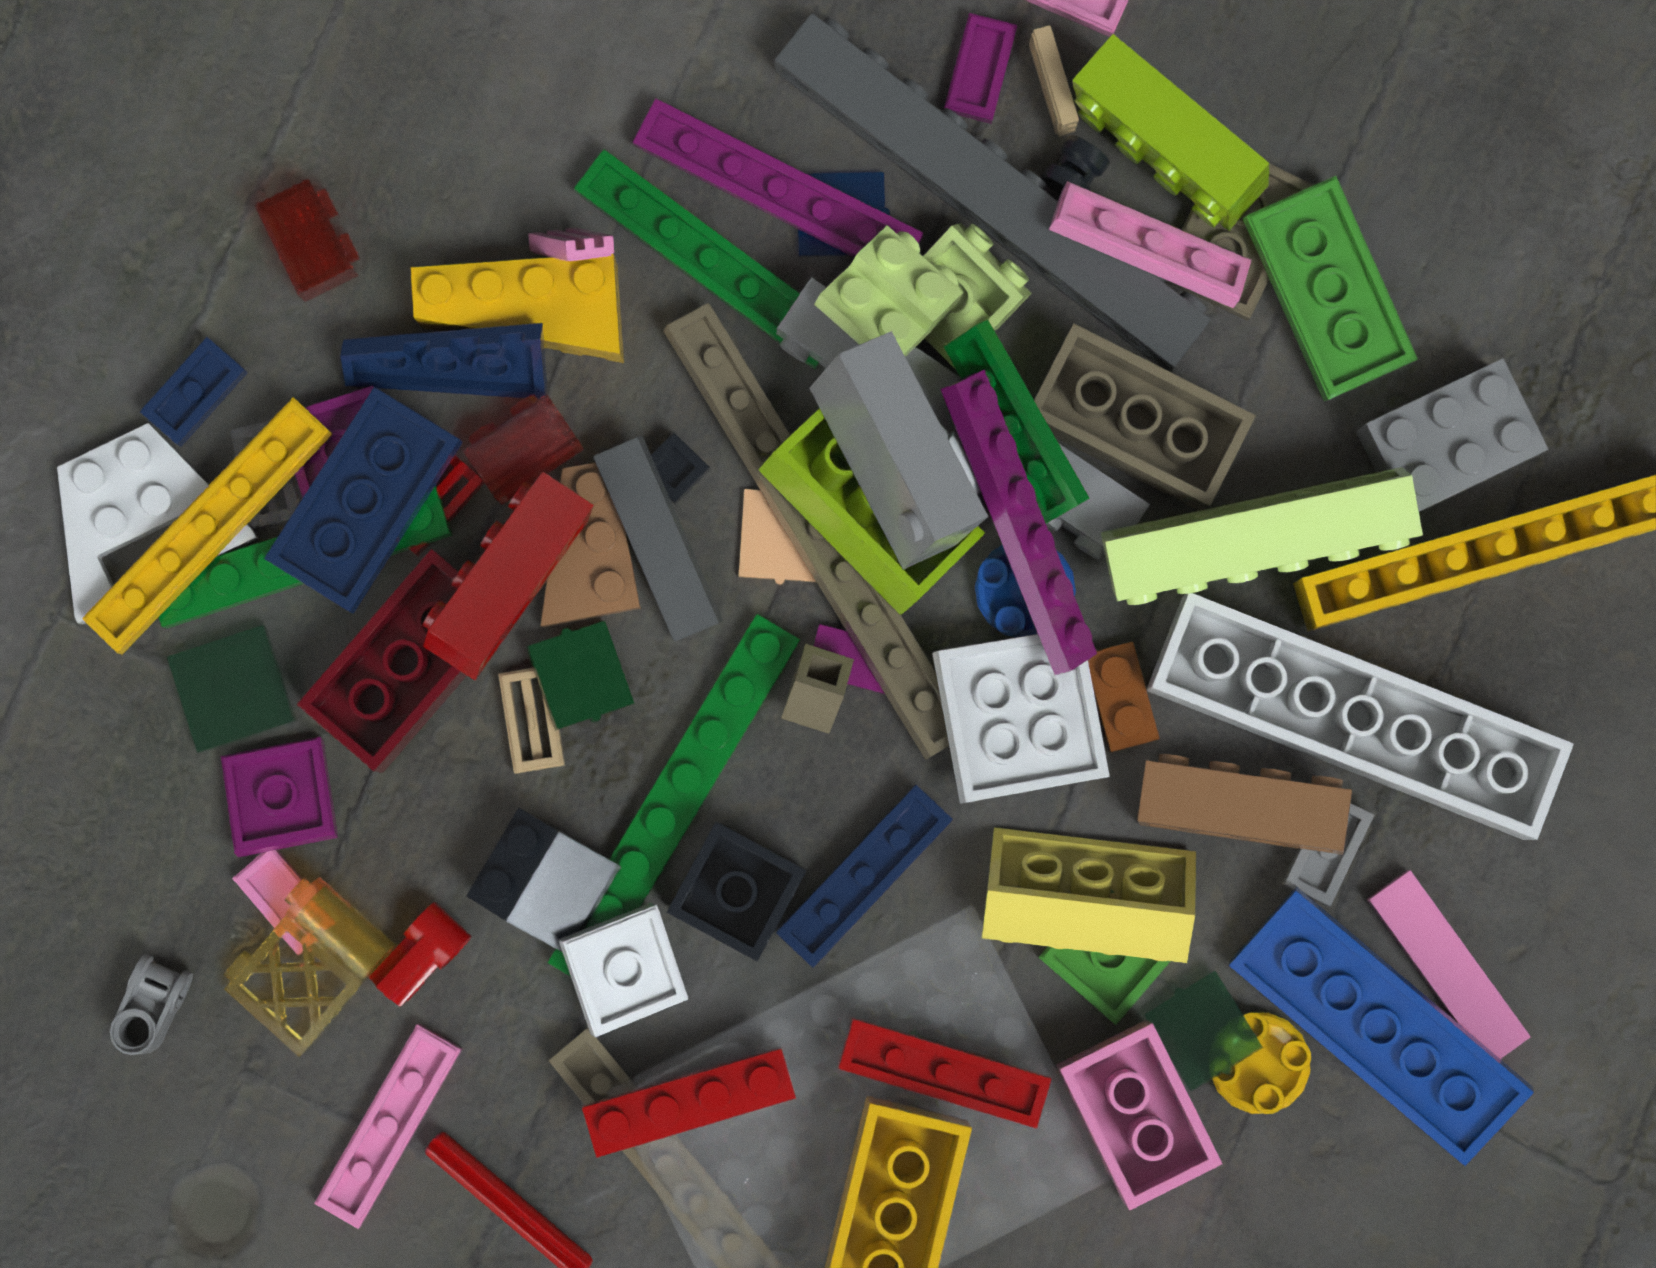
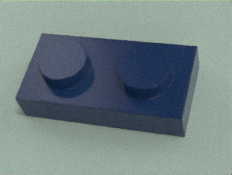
M206 337L141 409L140 413L175 444L182 447L248 372L211 339Z

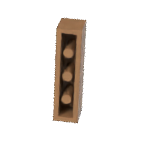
M1159 754L1158 762L1146 760L1137 819L1140 826L1339 855L1344 854L1352 790L1342 788L1343 780L1312 776L1311 784L1290 781V772L1267 768L1261 769L1260 777L1239 774L1240 765L1210 761L1209 769L1189 767V758L1170 754Z

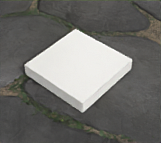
M649 903L558 939L590 1034L594 1037L688 1000L658 906L654 903Z

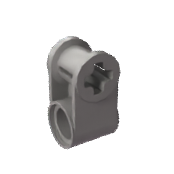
M143 954L130 976L125 996L111 1023L110 1037L115 1048L129 1055L151 1053L159 1048L165 1039L175 1014L187 996L193 980V973L185 970L180 974L155 963L152 955ZM151 979L166 985L168 989L153 983ZM136 1017H141L149 1026L148 1039L140 1046L133 1044L127 1034L128 1025Z

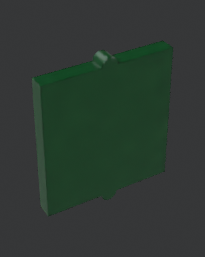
M605 621L574 631L564 628L559 636L526 647L555 731L589 719L591 722L596 723L601 719V715L634 704Z

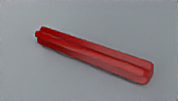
M440 1132L428 1144L425 1153L432 1161L558 1268H590L593 1259L587 1252L447 1133Z

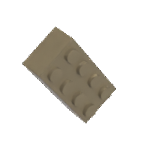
M1074 323L1034 399L1056 439L1198 511L1206 510L1211 506L1256 415Z

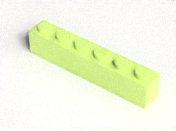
M1403 467L1104 531L1101 532L1112 590L1117 601L1126 600L1128 605H1139L1156 600L1158 592L1177 589L1178 594H1190L1206 589L1208 587L1207 582L1227 578L1228 583H1241L1257 578V571L1277 567L1279 572H1292L1308 567V560L1328 556L1329 561L1348 560L1359 556L1358 549L1376 545L1379 546L1380 550L1403 548L1410 544L1409 538L1423 536L1412 475Z

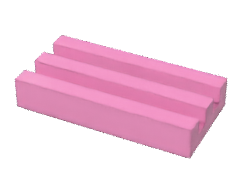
M567 228L566 232L551 230L547 231V234L539 232L528 233L530 251L547 257L565 261L607 257L614 253L613 235L579 228Z

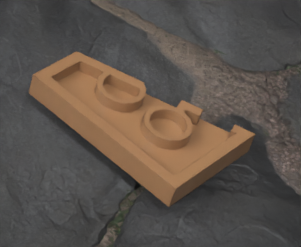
M596 462L563 468L560 483L593 504L594 507L587 524L547 579L541 619L542 628L641 609L627 533Z

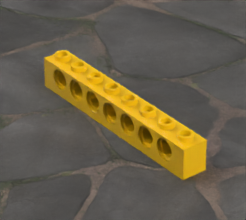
M1656 475L1301 578L1294 582L1293 585L1307 632L1656 530Z

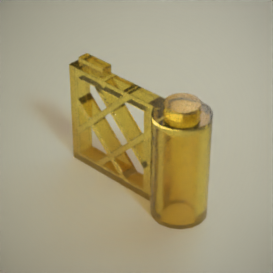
M318 877L312 883L306 878L302 879L285 898L284 901L290 907L274 930L252 956L248 952L243 951L223 974L230 980L224 990L299 1057L307 1051L362 984L396 947V944L321 877ZM287 932L302 944L304 963H281L279 941ZM269 954L270 964H261ZM314 956L321 962H315ZM331 970L346 984V987L337 997H318L316 971ZM305 971L308 998H284L282 972ZM253 973H271L273 999H258L243 984ZM319 1006H329L320 1016ZM285 1007H309L311 1028L302 1038L287 1025ZM269 1008H274L275 1013L272 1012Z

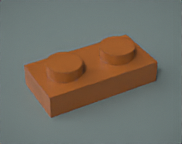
M1129 642L1096 651L1097 654L1090 658L1088 663L1096 706L1109 753L1159 740L1158 730L1134 643Z

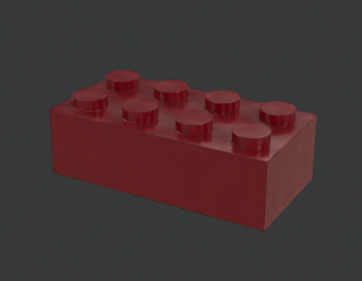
M432 549L296 704L374 772L384 773L467 676L423 647L428 631L427 628L422 626L423 622L439 600L446 604L449 602L457 590L451 585L459 572Z

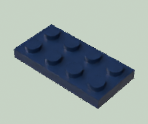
M374 387L264 559L354 614L463 442Z

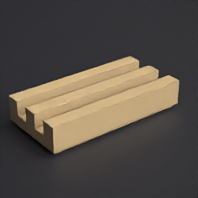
M1048 25L1034 29L1031 34L1029 48L1055 134H1058V137L1075 132L1079 118L1051 26Z
M534 669L499 673L514 774L565 766L560 729L555 731L544 697L543 702L552 757L544 758L532 686V679L537 678ZM521 681L533 756V760L524 761L512 688V682Z

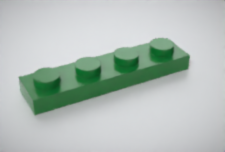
M989 320L975 325L945 345L944 349L961 379L970 374L985 370L990 385L996 392L998 405L1009 433L1015 440L1017 453L1028 481L1035 490L1036 501L1045 524L1090 499Z

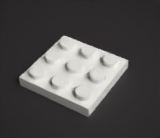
M1038 634L932 653L960 804L1110 777L1088 660L1070 672L1054 675Z

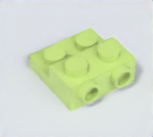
M962 223L952 225L923 256L934 267L936 265L948 267L958 280L957 287L963 291L952 311L925 337L953 367L954 365L944 349L945 345L986 320H989L994 331L997 330L1032 294L1024 286L1029 281L1025 272L1009 259L1002 264L989 251L993 245L992 240L974 224H971L968 228Z
M887 225L855 256L851 265L820 293L814 305L859 345L892 331L906 357L952 311L963 291L957 287L958 280L948 267L944 265H936L934 267L919 254L920 247L913 236L903 231L895 233Z

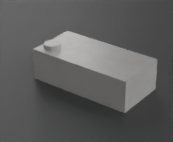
M892 331L839 353L811 385L810 390L902 569H906L955 546L988 518V515Z

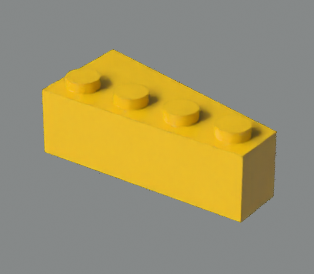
M614 254L607 257L576 261L538 258L411 267L413 315L421 328L451 331L543 323L545 348L559 350L562 353L579 356L588 355L605 358L608 361L624 363L618 265Z

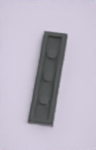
M638 436L593 456L674 642L723 621L643 436Z

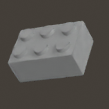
M1504 358L1374 419L1356 431L1376 473L1403 467L1412 475L1419 512L1549 450Z

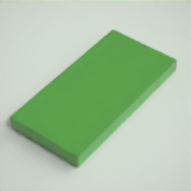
M1336 176L1242 218L1323 401L1330 400L1418 360Z

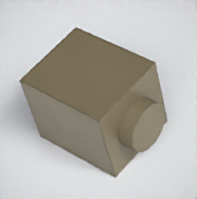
M805 644L791 681L781 719L829 734L844 698L854 659Z

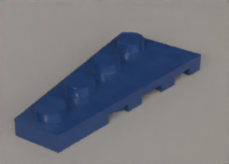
M543 323L345 339L342 343L340 358L345 386H374L375 388L542 400L546 398L547 372Z

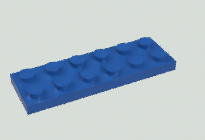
M1297 886L1229 962V966L1464 1166L1471 1161L1534 1093L1533 1086Z

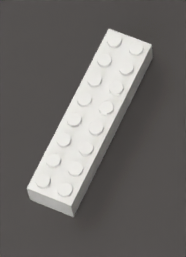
M1193 593L1186 594L1181 599L1146 689L1148 692L1522 840H1538L1574 743Z

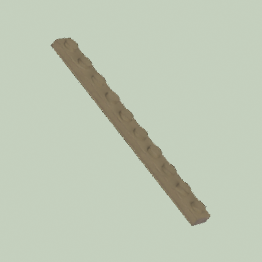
M707 303L668 324L663 331L923 757L927 760L947 748L949 741L936 672L901 615L760 473L759 468L790 437V434L711 305Z

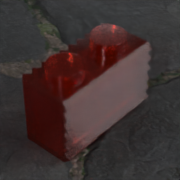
M306 179L254 205L298 296L304 302L359 276L353 263L361 259L348 232L341 235L338 234L331 218L339 215L326 188L317 191L311 181Z
M535 394L524 398L511 408L510 412L513 415L511 419L497 428L493 422L486 424L468 438L471 446L463 450V452L500 505L512 499L524 482L533 485L542 471L548 475L584 450L548 395L539 400Z

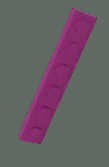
M656 98L632 142L636 148L854 258L887 225L895 233L900 231L909 233L918 244H920L923 238V232Z
M985 370L970 374L940 390L1054 675L1070 672L1097 654L1092 642V634L1085 624L1074 596L1073 586L1067 578L1059 559L1054 538L1045 524L1036 501L1035 490L1028 481L1017 453L1015 440L1009 433L999 408L996 392L990 385Z

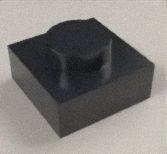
M674 432L651 455L669 498L675 505L710 470V467Z

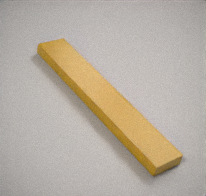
M293 397L82 619L113 650L123 655L333 434Z

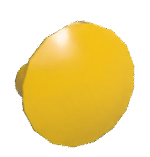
M1247 1013L1230 1020L1217 1033L1209 1052V1074L1217 1092L1231 1106L1250 1114H1273L1290 1106L1304 1091L1310 1075L1311 1051L1306 1045L1302 1034L1288 1020L1271 1013Z

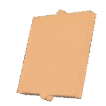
M744 489L738 577L774 579L778 585H782L785 580L816 582L761 490Z

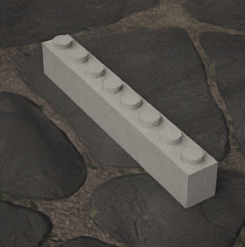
M811 277L778 326L776 334L783 338L780 347L791 356L802 362H805L811 356L826 369L839 353L856 347L859 344L814 305L820 293L827 287ZM915 347L905 358L940 425L949 433L955 431L958 434L940 389L960 380L961 377ZM1059 444L1090 499L1048 522L1046 526L1054 531H1058L1060 526L1077 536L1074 544L1079 549L1099 560L1102 554L1105 555L1101 532L1137 525L1150 504Z

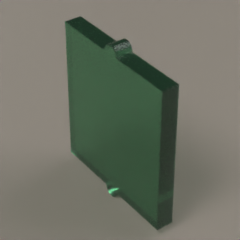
M1216 971L1208 974L1185 990L1177 988L1174 992L1175 996L1144 1015L1148 1021L1153 1023L1170 1059L1191 1092L1222 1073L1230 1075L1233 1071V1066L1264 1048Z

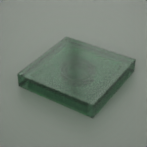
M265 625L167 656L197 753H203L297 722Z

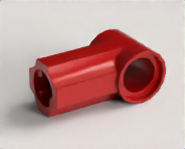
M433 902L416 918L405 931L404 936L406 938L368 977L380 992L399 1007L412 998L437 968L443 969L472 938L436 902Z

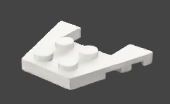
M149 423L57 467L74 616L79 624L83 625L86 623L82 618L114 585L102 558L172 524L209 486L183 456ZM247 524L217 556L238 550L259 540L257 532Z

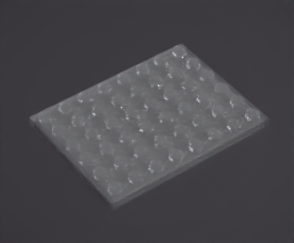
M972 904L607 1091L608 1096L612 1097L770 1049L782 1048L796 1099L634 1147L695 1268H825L866 1095L966 1119L972 1127L938 1268H942L1112 1180L991 939L982 938L983 923ZM852 1017L1050 1076L1052 1080L1037 1129L838 1069L837 1066Z

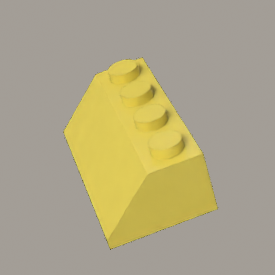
M994 827L982 938L999 940L1005 943L1016 942L1049 946L1055 949H1074L1099 952L1106 955H1124L1149 958L1156 961L1187 963L1195 920L1196 851Z

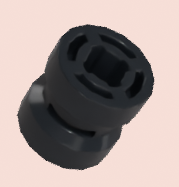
M1069 135L1061 146V157L1056 163L1048 165L1041 179L1059 196L1067 181L1091 191V182L1095 177H1100L1104 174L1110 165V160L1090 142L1076 135Z

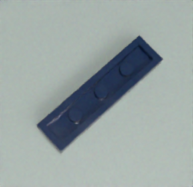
M915 785L776 934L814 968L953 819L924 791Z

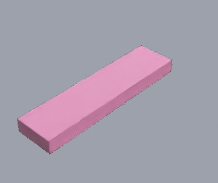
M1068 181L1061 191L1049 230L1231 308H1234L1241 298L1251 260Z
M1406 870L1366 899L1451 1018L1498 1058H1503L1531 1037L1411 870Z
M421 1024L416 1025L314 1204L357 1229L362 1226L463 1048Z

